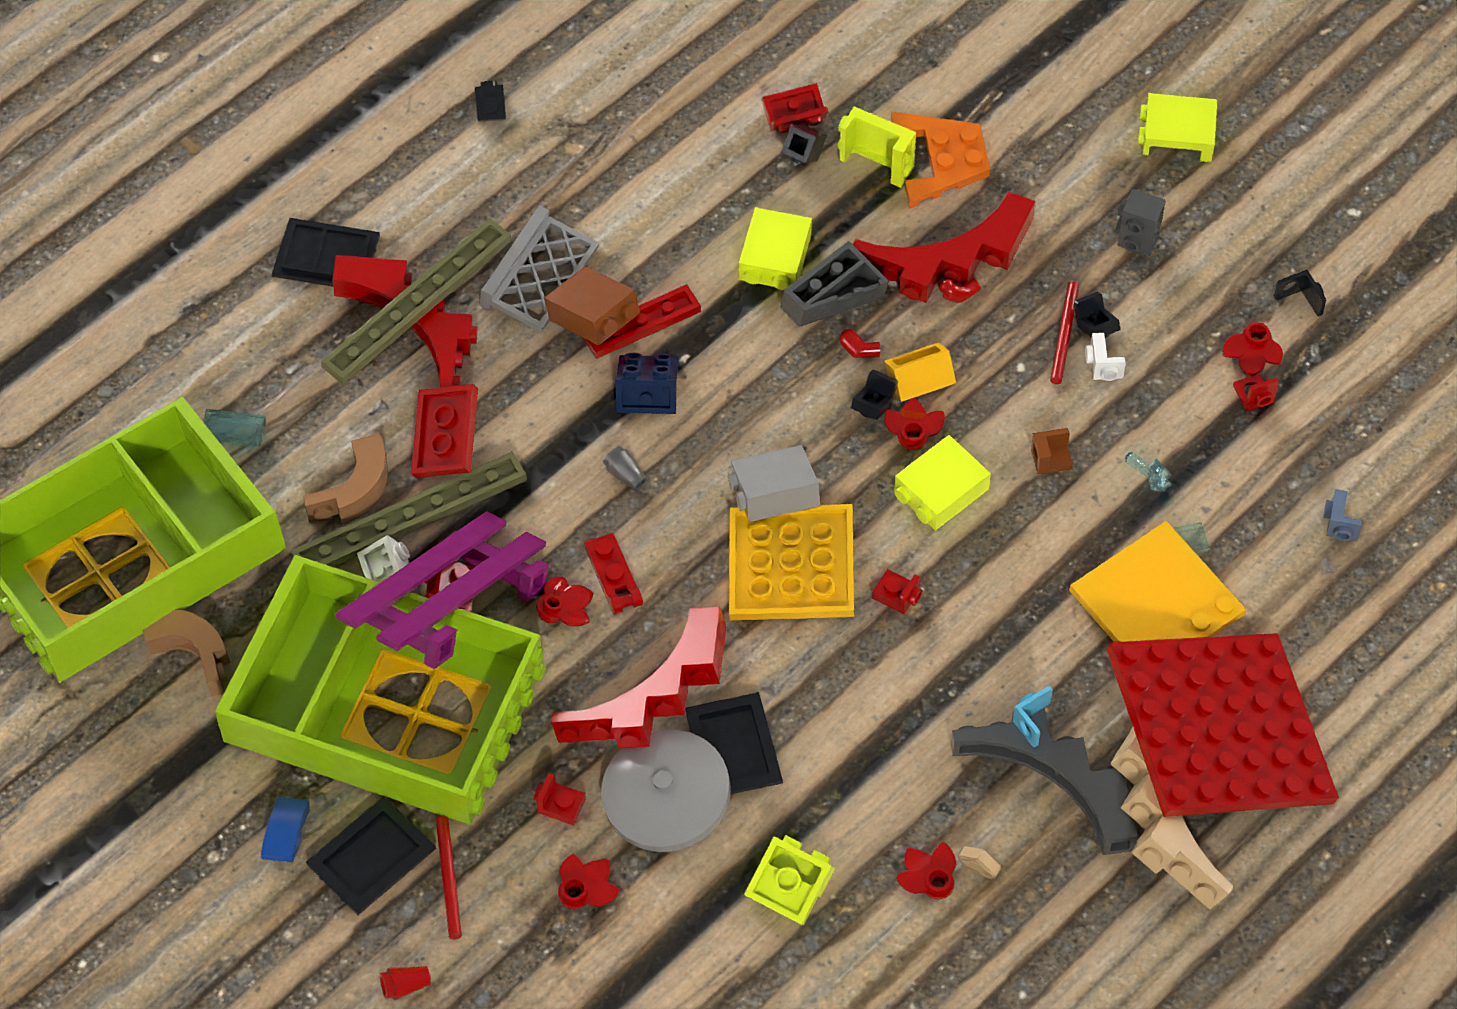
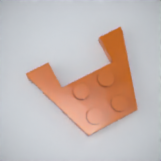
M891 112V122L916 132V137H925L933 177L905 180V191L909 208L918 206L920 201L931 197L932 200L942 196V192L954 187L960 189L990 176V166L980 124Z

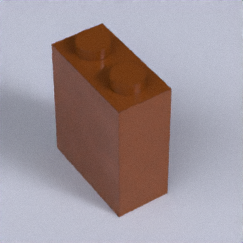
M586 266L544 297L551 322L597 345L603 343L640 314L634 289Z

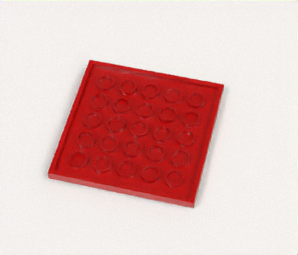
M1278 633L1111 642L1106 650L1163 817L1334 804L1338 800L1339 796Z

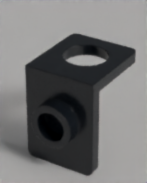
M1308 270L1277 281L1274 293L1276 300L1302 291L1318 317L1323 315L1326 304L1324 291L1320 283L1314 281ZM1296 282L1291 288L1283 290L1289 283Z

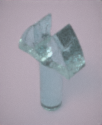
M1133 452L1126 454L1125 462L1149 478L1152 490L1163 492L1172 485L1167 480L1171 477V474L1160 461L1155 459L1149 464Z

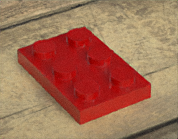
M474 384L419 390L411 475L415 478L471 473L478 388Z

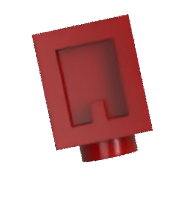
M887 569L873 590L872 599L905 615L910 605L915 606L922 595L923 590L920 589L921 577L914 574L912 579L909 580Z
M548 773L545 781L538 783L534 793V800H537L539 814L574 826L586 800V793L556 783L555 775Z

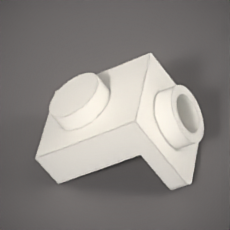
M1092 333L1091 344L1085 347L1086 363H1091L1093 380L1103 379L1112 381L1123 378L1126 365L1125 358H1107L1104 333Z

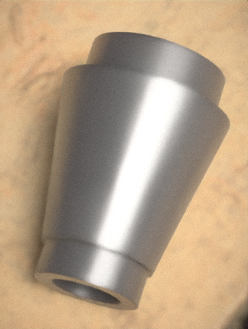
M617 446L603 460L606 471L631 487L634 491L638 490L647 480V477L628 449Z

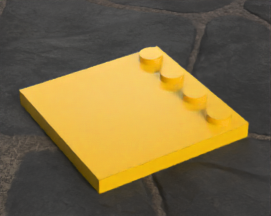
M852 504L820 505L751 522L748 521L744 510L739 511L738 507L730 508V621L855 617Z
M1167 521L1071 584L1069 589L1072 595L1114 642L1214 637L1246 613L1245 607Z

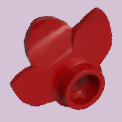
M1259 322L1251 323L1241 334L1230 336L1226 340L1222 351L1224 357L1239 358V366L1248 376L1260 373L1266 362L1280 365L1283 357L1282 348L1272 340L1269 328Z
M916 398L908 401L901 412L886 410L884 416V423L887 429L898 436V441L904 448L910 450L922 448L927 443L929 437L937 435L942 430L945 420L943 411H933L927 414ZM914 435L917 438H910L908 436Z
M563 576L552 578L544 585L543 596L537 601L536 610L538 616L542 621L550 624L561 621L571 627L586 625L590 622V619L583 609L591 602L593 592L582 585L569 586L566 578Z
M945 842L940 843L934 849L932 855L908 847L905 853V867L907 871L899 874L896 880L904 890L910 893H925L933 899L947 898L954 890L955 881L952 873L956 868V857ZM934 882H941L944 886L936 888L932 884Z
M571 854L561 864L559 873L562 883L558 888V897L565 907L578 909L586 904L600 907L612 902L618 896L619 888L608 883L610 876V862L608 859L595 860L583 865L578 856ZM578 891L580 896L570 897L569 893Z

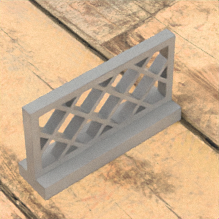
M539 205L482 288L479 305L488 310L494 307L542 333L550 320L541 287L552 285L559 287L588 264L598 249L599 243L550 217L549 210ZM549 228H552L561 233L562 239L548 242L546 232ZM580 243L589 248L585 254L573 256L570 245ZM565 246L568 257L553 259L550 249ZM545 250L548 261L534 263L531 254L535 251ZM571 264L573 273L559 277L556 266ZM551 267L554 278L539 281L536 270ZM531 271L534 282L519 285L517 275L522 272ZM537 289L539 300L525 302L521 291ZM516 292L520 303L509 305L501 301L505 294ZM542 306L545 315L541 321H538L529 316L527 309Z

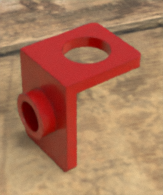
M1257 374L1235 381L1233 387L1247 412L1274 403L1279 381L1277 378L1264 381L1262 376ZM1247 385H1251L1249 387L1248 395H1246L1244 392V387Z

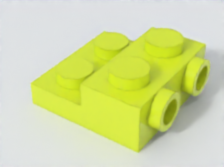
M785 835L782 841L774 836L744 895L804 926L817 898H821L835 868L829 865L831 858L814 850L809 855L800 850L803 844Z

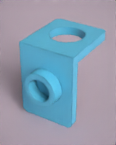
M1050 686L1036 694L1034 692L1027 694L1014 707L1013 722L1032 747H1036L1039 744L1040 730L1029 716L1051 703L1053 690Z

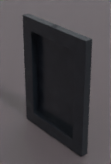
M289 218L272 271V277L333 287L336 255L374 258L380 232Z
M759 692L686 707L685 713L690 732L709 742L724 760L730 778L731 794L783 784Z
M384 796L307 860L306 865L340 897L341 901L345 902L359 915L436 849V846Z

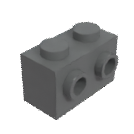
M1132 189L1128 200L1122 199L1118 210V216L1120 217L1115 229V233L1119 234L1117 246L1131 252H1139L1151 256L1160 235L1166 200Z

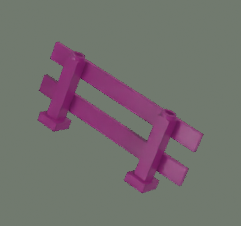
M486 511L458 531H454L448 538L365 594L359 595L356 600L336 612L335 618L354 629H357L365 622L382 631L377 635V641L395 651L400 650L405 645H409L424 653V664L435 669L453 656L457 630L449 625H445L440 630L432 626L499 579L517 587V598L525 602L530 601L543 591L549 564L537 560L530 565L525 561L545 548L546 541L525 532L502 549H499L485 542V540L504 528L506 521ZM459 558L476 566L408 614L392 606L394 602Z

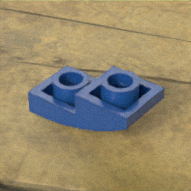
M277 798L266 829L261 859L293 863L302 843L301 830L310 811L309 800Z

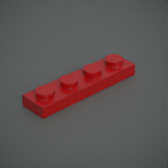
M686 284L639 305L640 314L600 345L583 338L594 357L598 359L700 313L701 305L689 286Z

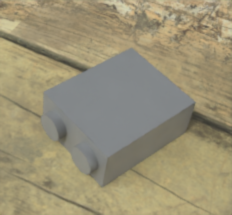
M802 445L731 461L732 473L728 474L729 486L732 492H737L736 501L739 511H745L749 522L820 506L819 482Z

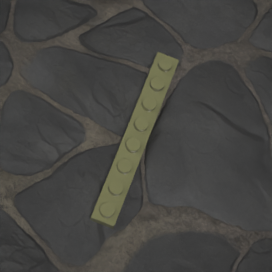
M489 218L322 359L321 367L344 385L511 242V234Z
M512 451L472 469L471 473L458 475L290 550L292 558L294 555H298L331 567L338 566L358 557V552L386 535L394 540L527 481L526 473Z

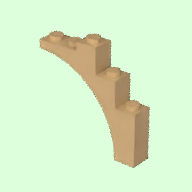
M1132 728L1110 763L1134 784L1121 809L1145 829L1131 853L1155 874L1164 869L1208 909H1211L1230 894L1233 885L1212 865L1199 848L1186 826L1183 816L1163 817L1137 737Z

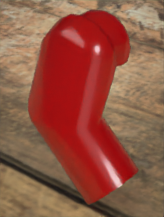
M974 278L962 286L955 285L951 279H946L939 285V290L943 293L942 297L945 300L962 303L979 292L981 286Z
M845 329L842 331L839 338L840 344L852 357H880V342L865 343L854 330Z

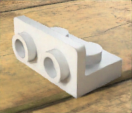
M388 535L357 553L365 578L380 583L409 564L408 558L410 554L404 543L397 542ZM418 587L411 591V593L420 595Z

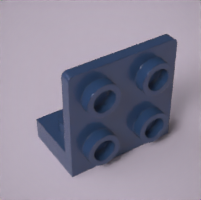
M634 352L620 355L616 375V413L676 414L679 357L667 353H660L655 356H642L640 353Z

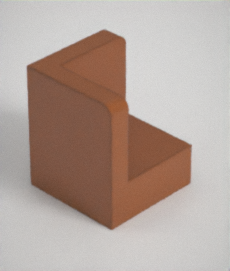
M1068 428L1033 433L1031 452L1038 475L1073 468L1068 447L1070 436Z

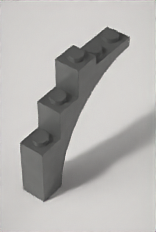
M1045 707L1029 716L1040 730L1039 744L1036 747H1032L1014 724L1013 715L1012 723L994 722L989 726L982 727L968 725L952 730V756L978 755L1011 761L1026 766L1049 778L1068 793L1084 812L1094 829L1103 855L1132 852L1138 839L1135 821L1121 809L1122 804L1129 795L1125 776L1117 769L1109 766L1091 771L1083 737L1073 738L1065 736L1052 741Z

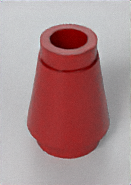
M427 966L387 968V972L380 973V985L384 998H393L395 1001L426 986H430L431 978Z

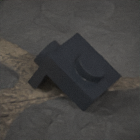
M494 80L480 82V86L475 87L478 122L506 120L503 84L497 85V81Z
M1098 291L1074 302L1077 326L1088 336L1092 337V333H1104V337L1107 338L1110 334L1121 330L1119 319L1104 308L1102 294Z
M871 370L865 387L853 398L851 409L860 412L864 417L878 420L892 405L898 381L876 370Z

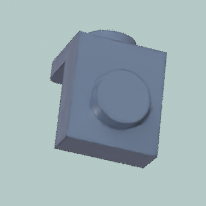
M1335 489L1332 501L1326 500L1323 518L1329 519L1326 536L1335 537L1342 541H1357L1362 521L1344 517L1348 491Z

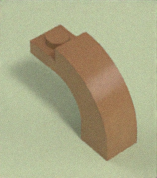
M381 433L351 441L356 467L352 476L345 483L335 488L303 496L309 522L326 520L333 515L339 514L341 523L344 524L360 517L376 504L386 487L388 479V464Z
M175 609L143 630L145 643L151 655L170 650H186L194 653L202 660L206 682L211 695L224 694L222 682L227 681L224 665L231 662L219 633L209 622L191 612Z

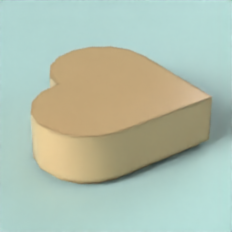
M964 846L958 856L959 861L964 866L977 871L989 879L996 878L1001 869V866L983 849Z

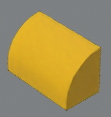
M939 342L884 360L887 375L898 381L895 394L901 402L956 384L950 352Z

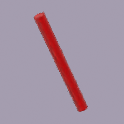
M1070 281L1067 285L1050 382L1053 384H1061L1075 312L1074 302L1077 300L1079 284L1075 281Z
M439 816L435 820L448 935L450 939H459L462 937L449 819L447 816Z

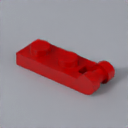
M614 533L584 542L586 553L614 615L621 613L623 608L632 605L634 608L642 606L644 604L642 595L635 584ZM627 591L626 595L620 597L617 595Z

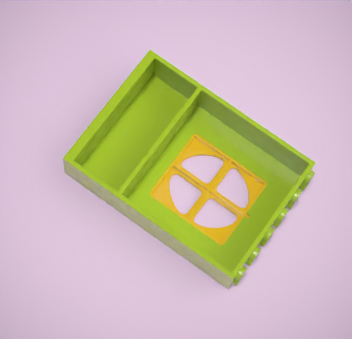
M182 396L0 500V611L3 614L7 612L10 616L8 619L16 633L22 632L25 636L23 640L32 654L37 653L40 657L38 661L47 675L53 673L58 682L61 683L142 635L145 628L175 609H186L287 548L274 509ZM105 535H121L137 541V545L103 565L98 564L85 548L84 543L89 539ZM68 551L75 552L88 569V573L55 593H49L47 591V579L51 569L63 554ZM141 556H148L150 558V570L145 582L122 596L110 581V574ZM93 584L99 585L111 600L110 604L89 615L68 613L59 607L62 602Z
M294 555L215 710L223 742L471 825L475 815L479 816L484 808V795L487 788L491 789L496 782L498 774L496 768L499 762H504L510 749V743L508 742L512 734L516 735L520 729L522 711L524 707L529 708L534 697L533 687L536 681L541 682L545 674L546 664L543 663L545 650L541 647L540 635L458 608L432 626L440 630L445 625H449L457 630L453 656L437 668L432 669L424 664L425 654L413 647L405 645L400 650L395 651L377 641V635L382 631L365 622L357 629H354L335 618L336 612L380 582ZM409 592L394 602L392 606L408 614L429 598ZM407 673H425L429 675V680L415 706H407L375 694V690L380 684L395 676ZM441 682H451L466 696L473 714L470 723L461 724L428 712L431 701ZM375 707L409 720L396 749L393 751L385 750L369 734L364 722V714L367 708ZM422 725H429L462 738L461 743L455 749L438 757L412 759L407 756L413 739Z

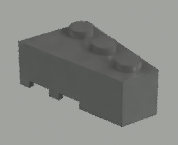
M847 241L786 288L783 292L780 308L799 327L884 298L889 281Z

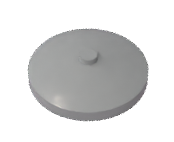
M659 730L652 732L650 747L621 748L605 771L601 795L603 807L611 826L624 840L644 850L671 852L690 847L706 838L715 830L727 811L731 796V785L724 760L709 742L686 731Z

